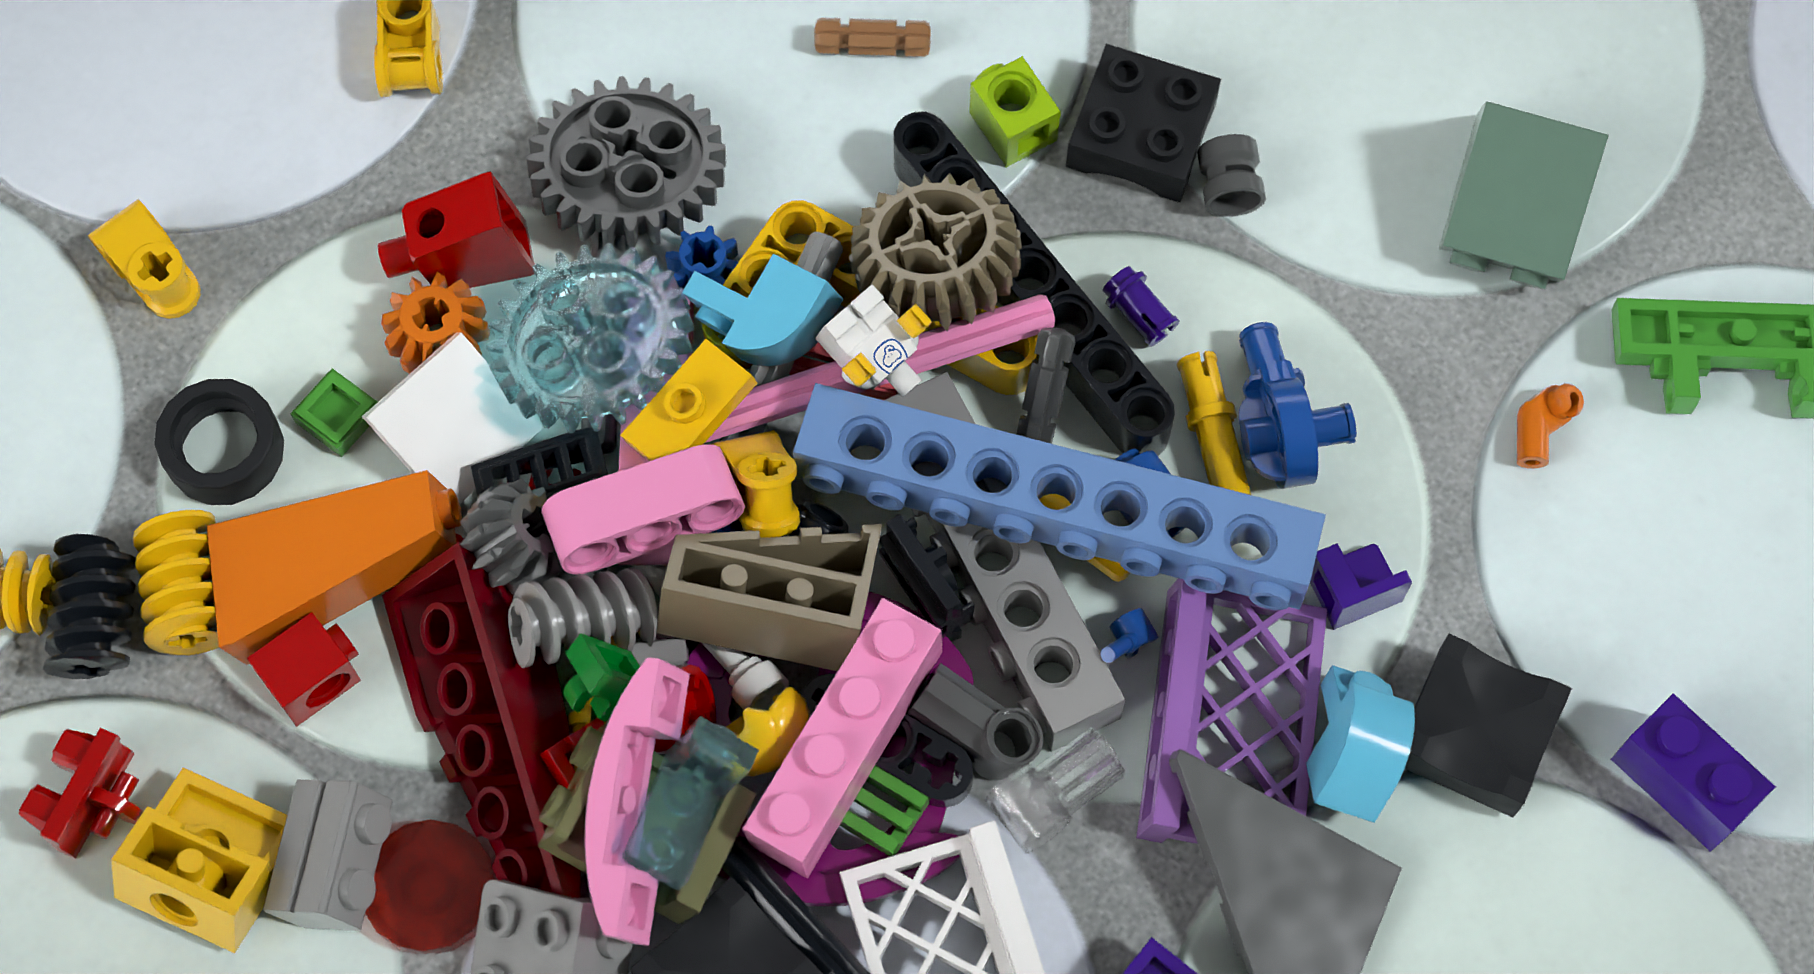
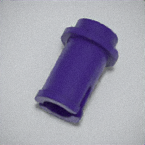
M1127 266L1116 273L1104 285L1102 291L1108 297L1105 304L1110 309L1117 307L1145 339L1146 344L1152 347L1168 336L1164 330L1168 328L1170 331H1173L1180 320L1171 314L1145 284L1147 279L1143 271L1136 273L1131 266Z

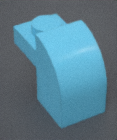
M775 254L771 256L748 298L694 271L682 292L699 308L695 316L697 320L725 335L722 343L740 360L758 366L782 365L806 354L817 344L816 336L833 319L843 301V298L826 280Z
M1332 665L1321 683L1329 724L1306 762L1313 800L1315 804L1375 823L1394 792L1408 760L1414 733L1413 702L1395 697L1391 685L1375 674L1367 671L1352 672Z

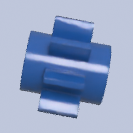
M708 225L705 232H696L691 235L686 231L680 232L682 243L679 252L669 251L665 254L667 269L675 272L670 278L672 289H684L694 271L723 285L738 264V261L734 260L738 255L735 238L727 239L723 242L714 234L713 226Z

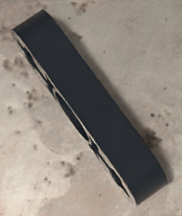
M836 674L820 675L810 681L803 690L802 696L808 704L810 717L818 705L816 700L820 696L823 697ZM905 714L898 726L907 738L903 750L893 757H880L875 765L929 797V804L933 806L952 807L959 804L968 796L973 785V765L969 755L959 745ZM919 741L927 744L922 750L923 759L931 764L942 767L947 760L956 763L955 777L960 781L956 786L945 782L939 790L931 787V772L917 762L913 765L912 774L902 771L913 760Z

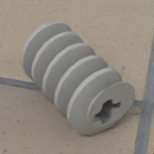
M626 568L619 571L617 575L608 571L599 572L592 579L580 574L569 578L567 582L560 578H551L545 581L542 586L534 581L520 584L514 593L508 614L514 655L518 664L522 668H527L533 665L535 647H539L543 660L547 664H554L559 660L561 643L564 644L567 652L580 633L610 644L612 636L616 646L629 651L633 650L636 633H638L641 641L648 642L649 646L652 647L657 631V607L654 592L648 580L639 570Z

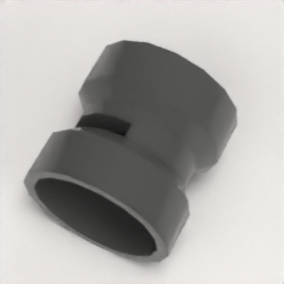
M1227 134L1212 138L1199 147L1197 151L1201 174L1205 175L1208 181L1203 188L1207 212L1221 217H1234L1253 212L1266 201L1264 183L1262 178L1255 172L1260 163L1258 145L1254 138L1243 134Z

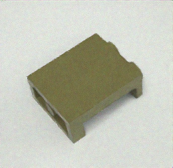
M609 720L598 730L590 726L586 729L569 760L570 763L578 767L568 788L561 785L556 787L539 818V821L547 825V828L538 847L587 873L585 829L588 795L595 761ZM653 751L636 869L659 876L654 911L677 924H681L700 913L753 803L756 793L735 781L719 789Z

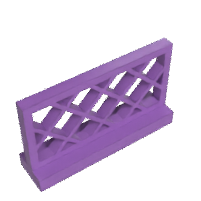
M1180 578L1168 589L1137 839L1163 843L1169 838L1198 844L1191 824L1187 823V812H1189L1187 800L1177 773H1172L1169 759L1172 752L1182 749L1206 762L1196 749L1197 738L1201 731L1215 723L1237 753L1217 769L1226 772L1240 761H1243L1265 790L1264 794L1306 816L1310 782L1306 762L1313 752L1327 618L1326 608L1302 604L1300 610L1291 607L1284 610H1270L1254 604L1249 599V596L1226 590L1220 593H1205L1189 587L1184 579ZM1213 605L1236 609L1251 630L1227 646L1211 624ZM1257 614L1267 615L1270 617L1262 622V620L1259 618ZM1280 619L1308 624L1306 647L1291 659L1268 630L1270 626ZM1257 637L1278 665L1277 669L1257 683L1254 682L1233 654V652ZM1210 645L1216 655L1207 660L1208 646ZM1304 659L1302 675L1296 664ZM1220 661L1223 662L1244 690L1243 693L1221 708L1204 687L1205 672ZM1282 674L1288 678L1300 694L1299 710L1285 720L1281 718L1261 691L1262 688ZM1248 698H1250L1272 728L1249 746L1225 715ZM1202 706L1209 717L1199 723ZM1298 720L1295 736L1289 726ZM1276 735L1294 757L1292 773L1279 783L1275 782L1254 754L1255 750ZM1291 783L1290 798L1288 799L1282 789Z

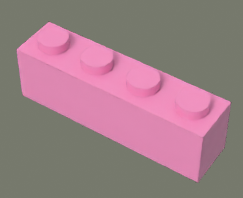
M882 598L743 828L748 843L754 849L808 879L942 654L941 629Z

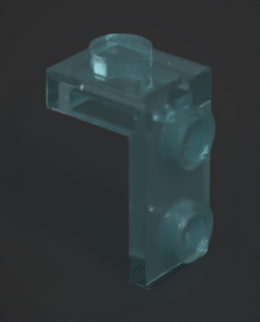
M700 716L685 731L680 740H677L666 752L622 855L623 859L676 890L681 889L689 881L721 800L750 772L758 749L737 738L728 728L713 724Z

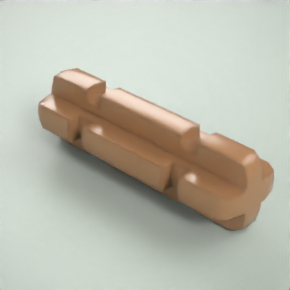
M819 18L815 24L814 45L817 52L840 54V48H849L848 54L896 56V50H905V56L924 57L930 51L931 27L930 23L926 21L906 20V26H897V20L849 19V24H841V18Z

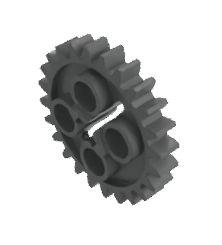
M619 76L615 90H607L600 80L594 81L593 95L587 96L582 91L574 88L571 90L572 106L554 101L552 103L553 119L548 117L538 118L539 135L529 136L530 155L526 156L533 198H541L542 213L545 216L557 213L558 228L561 231L578 223L580 241H586L596 231L602 233L603 245L606 248L611 246L617 235L625 236L630 249H635L638 236L642 234H647L650 240L655 245L661 244V229L667 227L673 233L681 236L680 232L684 231L683 217L700 223L703 221V205L715 206L717 204V188L724 187V167H726L725 144H722L720 125H711V113L708 108L695 111L694 95L691 93L678 100H674V89L671 83H668L656 93L651 91L650 78L644 77L637 89H629L624 76Z

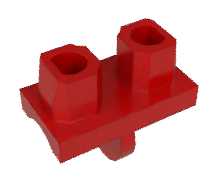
M101 727L95 736L71 729L64 730L53 749L51 761L57 767L73 773L71 780L62 795L37 784L34 788L30 789L19 809V815L39 830L41 837L59 852L75 859L90 833L107 839L118 818L135 824L143 813V810L128 801L139 782L138 778L125 772L135 753L119 742L121 738L118 735Z

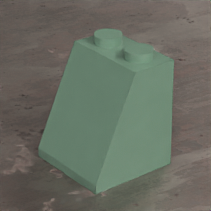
M1486 101L1475 118L1439 249L1452 252L1449 263L1485 273L1488 263L1512 269L1509 280L1546 290L1548 280L1555 282L1565 280L1609 135Z

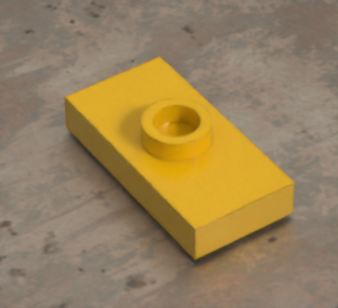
M705 339L620 436L648 461L694 446L703 445L758 383L752 374L709 340Z

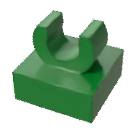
M580 633L565 653L576 670L577 675L568 681L563 695L572 710L578 713L584 708L586 702L593 697L590 702L591 707L599 720L606 722L611 718L621 695L640 668V665L631 651Z

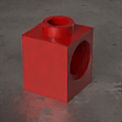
M313 612L246 658L296 727L361 681L350 663L352 659L359 655L356 648L337 623L326 630Z

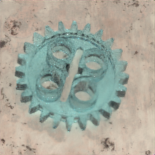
M607 243L602 249L600 256L592 258L587 245H582L578 252V259L570 263L562 252H558L555 257V269L548 271L539 264L533 266L537 280L532 284L515 280L513 285L520 296L518 300L502 299L498 302L506 319H497L489 323V327L496 340L486 344V349L493 360V363L489 365L490 370L509 404L516 403L526 419L537 414L544 428L549 429L560 417L568 433H574L581 419L588 418L592 428L597 432L601 429L604 415L611 413L621 425L625 424V407L633 404L638 409L643 410L648 404L645 395L650 390L658 393L666 384L663 378L664 374L674 375L682 366L678 355L692 353L693 348L687 336V333L695 330L688 312L691 308L686 296L682 293L683 289L679 288L671 270L662 272L659 262L654 256L642 262L634 247H630L619 259L612 243Z

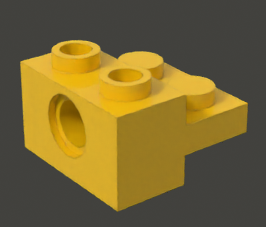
M183 767L155 809L149 806L145 808L112 857L114 898L230 952L236 953L264 908L287 814Z

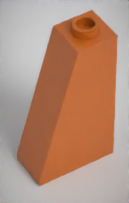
M428 470L208 525L207 533L219 648L244 664H250L246 659L311 612H313L322 625H325L405 580L457 543L455 527L461 526L462 513L458 498L453 489H447Z

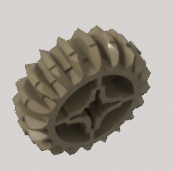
M950 173L941 183H932L924 174L920 185L910 187L899 181L896 190L897 194L893 196L878 192L877 202L875 203L876 208H862L860 225L852 228V254L849 256L857 288L862 293L870 285H873L884 297L883 300L899 318L913 305L917 304L931 321H939L944 329L948 331L952 319L962 317L970 324H973L976 309L994 312L997 296L1010 295V289L1013 285L1012 278L1019 276L1021 266L1019 251L1022 248L1020 231L1016 229L1014 215L1010 211L1009 205L1000 204V199L996 196L994 189L980 192V187H978L974 178L959 186Z

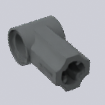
M941 663L931 672L906 712L915 720L963 748L972 761L973 769L980 776L989 780H1004L1013 776L1040 754L1043 745V731L1039 722L1029 712L1020 708H1005ZM995 731L1006 734L1012 740L1015 746V757L1006 756L997 748L994 742Z

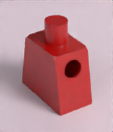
M491 171L406 203L401 210L406 235L378 243L379 259L388 278L419 270L431 285L438 271L441 275L445 276L448 287L462 279L469 285V288L536 274L526 220Z

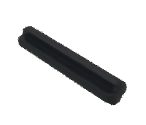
M736 837L721 869L729 877L732 876L776 927L823 974H870L744 837Z

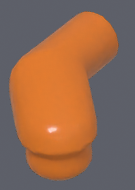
M1567 383L1560 386H1549L1521 405L1517 414V464L1519 466L1536 469L1549 464V435L1568 423L1572 417L1579 415L1583 409V395L1576 386Z

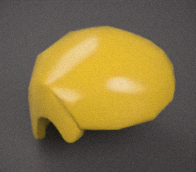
M786 687L781 694L774 695V703L768 711L754 708L744 709L743 715L725 728L716 727L710 731L704 743L726 766L738 774L754 777L778 770L810 719V710L806 699L795 688Z

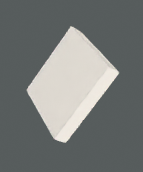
M462 332L455 333L362 416L412 474L428 470L447 489H453L459 504L475 491L471 472L472 465L521 449L543 429V426Z

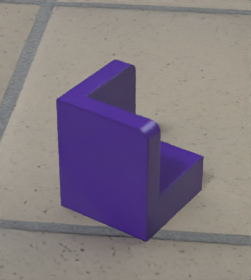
M1338 543L1317 551L1310 584L1322 608L1327 609V618L1333 630L1403 602L1412 584V580L1406 570L1393 575L1379 546L1376 544L1367 545L1344 555Z

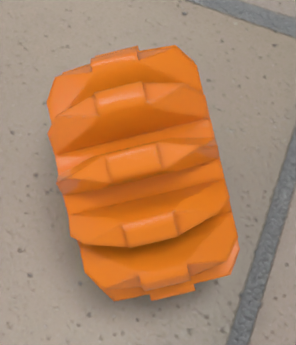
M437 271L430 286L423 287L418 279L411 277L409 283L411 294L403 295L391 292L390 303L394 311L382 314L381 320L384 332L389 334L384 344L390 356L400 358V364L405 372L410 374L458 332H462L480 355H482L478 343L489 340L490 336L488 323L483 320L487 311L481 298L478 296L471 297L469 285L462 279L448 287L445 276ZM435 324H442V327L438 330L430 331L429 329Z

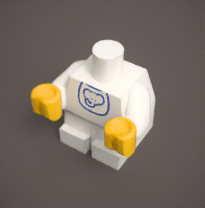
M870 285L821 329L815 339L842 368V378L846 382L861 389L871 388L873 390L882 381L887 379L896 391L904 397L922 381L905 361L917 350L919 335L931 324V320L917 304L913 305L899 318L883 300L884 297L873 285Z

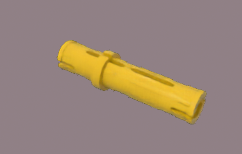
M1205 351L1203 353L1204 361L1201 362L1199 352L1186 355L1177 361V368L1181 374L1190 409L1185 419L1188 429L1196 432L1208 483L1251 495L1233 427L1237 413L1234 404L1226 400L1217 366V356L1215 352Z

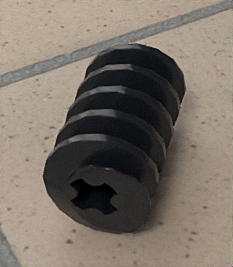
M72 534L63 536L54 543L53 551L58 559L53 562L51 575L57 583L51 586L49 600L55 608L49 611L47 617V625L53 632L46 637L45 650L51 657L43 665V670L48 675L69 679H90L109 674L110 670L123 669L130 664L129 656L112 651L111 648L114 645L129 643L132 639V632L128 629L114 626L113 623L114 621L126 620L133 616L134 608L129 604L115 601V598L134 593L136 583L130 579L117 576V573L136 569V557L120 552V548L113 540L97 535Z

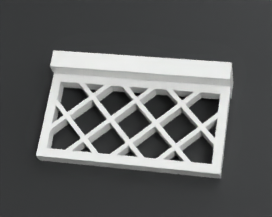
M995 820L969 828L968 834L840 872L841 882L870 974H886L881 963V957L893 936L927 953L917 974H927L935 958L965 974H989L983 970L991 955L997 974H1045ZM960 855L967 881L955 902L921 884L932 862ZM919 867L913 880L899 873ZM885 877L908 890L891 921H888L864 907L858 887L859 884ZM970 892L972 893L978 914L963 906ZM915 894L950 911L933 944L898 926ZM957 916L984 930L988 944L976 967L941 949ZM870 923L885 931L877 946Z

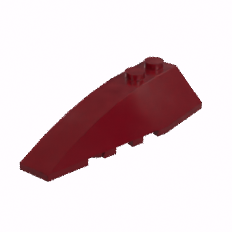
M458 541L382 595L416 717L424 732H435L445 752L439 763L449 783L460 782L472 806L467 812L466 817L475 836L487 838L496 854L492 870L497 880H505L572 898H580L581 870L538 847L547 828V825L540 822L539 818L548 799L558 786L539 754L570 735L555 663L547 664L543 660L539 647H535V658L532 666L522 668L518 664L514 655L508 624L509 608L514 596L507 590L505 585L491 588L488 573L483 568L472 569L476 558L471 551L461 546L463 541ZM571 750L565 754L568 760H570L572 755Z

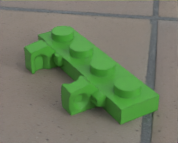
M1640 298L1616 299L1611 309L1615 364L1650 366L1651 379H1664L1663 394L1666 413L1692 414L1701 398L1699 376L1707 377L1711 368L1775 370V379H1789L1788 399L1792 418L1814 419V304Z

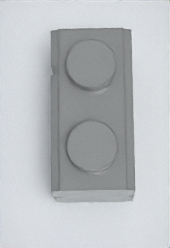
M297 779L263 908L264 912L304 928L329 930L333 928L336 930L361 931L366 908L371 905L375 896L376 885L374 875L381 846L388 838L391 830L390 809L392 799L353 781L327 780V782L321 780Z

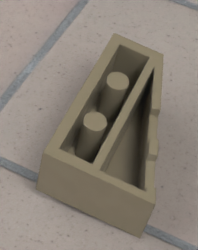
M882 524L862 525L860 533L822 535L821 527L800 528L799 536L760 538L759 530L675 535L661 590L656 633L839 671L860 635Z

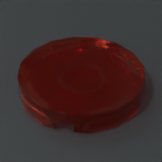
M432 819L405 824L390 833L388 838L382 843L374 875L376 885L375 896L371 905L366 908L365 914L379 936L402 952L441 954L454 951L476 936L484 885L490 880H496L492 870L493 863L479 840L457 824Z

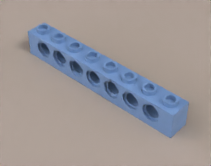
M818 383L814 385L793 450V459L797 466V476L795 478L803 480L808 487L816 491L836 494L843 490L866 496L870 503L887 510H900L903 507L927 512L934 520L948 526L961 527L967 523L992 529L993 533L998 537L1014 543H1027L1030 540L1056 546L1059 552L1075 559L1090 560L1095 556L1120 563L1122 568L1128 572L1140 576L1152 577L1161 573L1184 579L1189 587L1205 593H1220L1226 590L1249 596V599L1254 604L1270 610H1284L1288 607L1300 610L1310 584L1326 514ZM868 445L877 448L881 454L870 460H861L852 456L850 452L859 446ZM922 462H934L939 464L944 471L938 475L928 477L918 474L913 470V467ZM985 478H996L1004 482L1007 488L998 493H988L978 488L976 483ZM1048 494H1058L1065 497L1071 505L1064 509L1054 510L1044 506L1039 499ZM1113 510L1123 511L1133 518L1134 523L1128 526H1115L1106 521L1103 514ZM1173 527H1185L1193 531L1198 540L1192 543H1180L1172 539L1167 530ZM1239 543L1250 544L1260 551L1262 557L1256 560L1243 559L1234 553L1231 546Z

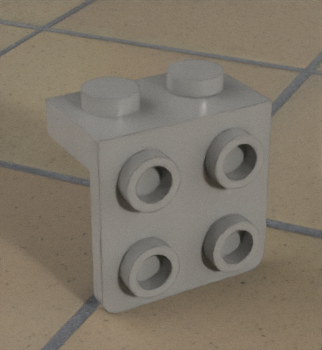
M490 880L484 885L470 974H628L633 944L603 934L596 916L592 897L572 898L505 880Z

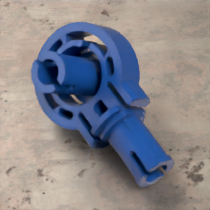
M1258 322L1246 327L1239 335V343L1244 351L1251 374L1243 385L1242 389L1245 400L1242 401L1238 412L1241 442L1245 457L1251 461L1256 472L1265 478L1274 480L1280 489L1314 484L1318 476V447L1356 442L1355 437L1357 433L1353 410L1349 403L1311 410L1304 388L1305 378L1303 371L1299 368H1293L1291 361L1285 359L1277 327L1273 323Z

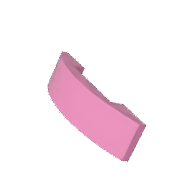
M646 658L621 695L609 720L593 769L588 795L585 829L586 868L589 888L603 934L632 944L649 946L659 876L636 869L653 751L655 739L680 740L690 675L659 658Z

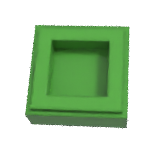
M332 368L290 414L296 424L342 457L369 428V424L362 416L378 402Z

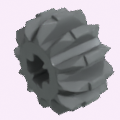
M521 478L513 483L508 482L507 484L501 483L497 487L492 486L477 497L478 501L471 505L467 515L460 521L467 532V536L461 543V546L471 551L476 558L472 569L483 568L488 573L491 588L505 585L513 596L518 586L524 582L534 581L542 586L545 581L557 578L558 573L564 569L561 566L541 513L542 506L547 501L544 487L531 490L528 484Z

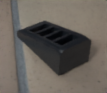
M596 426L571 431L471 466L477 497L490 487L495 486L494 480L506 478L507 483H513L520 479V475L532 473L535 489L544 487L547 500L562 490L608 475ZM583 463L586 473L574 476L571 465ZM558 468L560 482L549 485L545 470Z

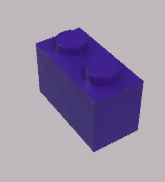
M1674 693L1626 740L1611 758L1623 772L1710 852L1727 838L1776 787Z

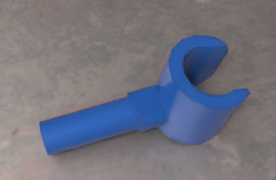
M1142 608L1129 611L1111 623L1109 628L1116 640L1101 650V658L1107 663L1115 661L1123 654L1127 659H1130L1138 654L1141 646L1159 638Z

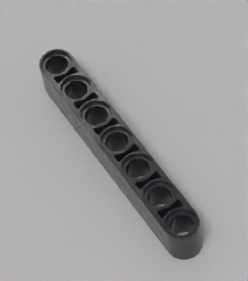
M925 111L905 115L897 122L893 132L894 171L898 179L906 185L913 187L920 185L924 174L932 183H941L950 173L959 186L974 178L978 187H980V192L990 189L995 190L996 196L1000 199V204H1008L1010 211L1014 215V223H1016V229L1020 231L1022 246L1019 250L1021 259L1019 276L1012 278L1013 285L1010 289V295L997 296L998 302L1002 306H1006L1039 294L1045 295L1054 311V327L1061 323H1070L1081 329V333L1074 335L1075 346L1071 362H1064L1063 366L1069 368L1066 381L1067 387L1119 451L1125 453L1131 449H1137L1140 454L1146 451H1155L1159 456L1167 447L1175 416L1174 403L1169 394L947 125L936 115ZM915 146H926L933 151L918 155L911 153L909 149ZM1024 278H1033L1039 280L1044 286L1036 290H1028L1020 287L1016 282ZM1098 369H1108L1115 372L1120 379L1112 383H1103L1097 381L1091 373ZM1145 415L1155 420L1159 426L1152 430H1141L1133 426L1129 419Z

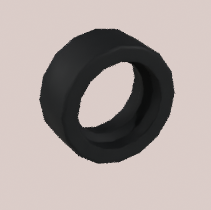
M206 379L185 387L167 402L156 422L154 445L162 467L172 482L187 497L207 505H233L256 496L272 482L283 461L284 437L270 405L253 387L233 379ZM219 412H240L245 414L254 424L257 440L250 455L236 467L220 473H201L196 471L186 461L183 443L191 429L201 420Z

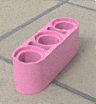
M703 444L562 490L544 503L541 513L564 571L570 574H585L671 546L674 543L675 535L710 533L721 529L740 517L744 512L745 504L721 448L716 445Z

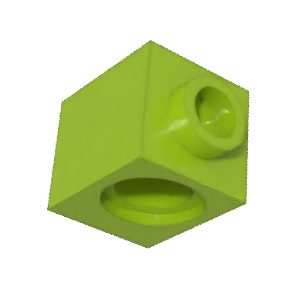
M1023 56L1006 65L997 63L986 68L977 76L975 81L970 83L969 113L1006 168L1058 141L1061 111ZM1013 103L1023 107V109L1012 112L1003 110L999 106Z

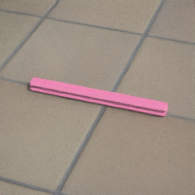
M1039 294L996 308L994 312L987 311L975 316L973 324L962 319L951 323L948 331L941 326L922 332L919 335L917 350L905 362L918 374L1038 335L1042 328L1054 327V311L1048 298L1045 295ZM836 361L754 387L705 443L807 410L815 383L856 394L869 389H861L846 382L842 378V368ZM885 379L877 387L888 384L889 382L887 381V379Z

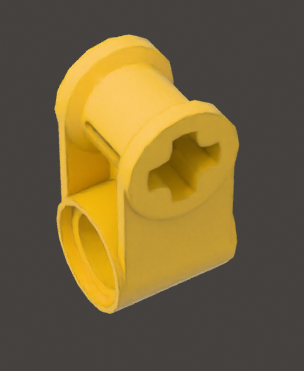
M377 0V44H375L374 65L380 97H390L393 91L414 89H429L431 94H442L443 65L440 50V25L432 0ZM419 11L417 15L410 19H398L405 12Z
M139 199L87 235L121 279L125 278L157 316L167 319L179 318L189 313L197 305L200 298V284L197 278L185 264L181 253L173 245L167 233Z
M773 430L710 444L721 448L745 504L744 512L738 518L744 531L759 530L761 538L781 537L790 534L798 528L800 514L797 506L792 501L791 482L797 476V466L795 460L790 457L783 447L777 432Z

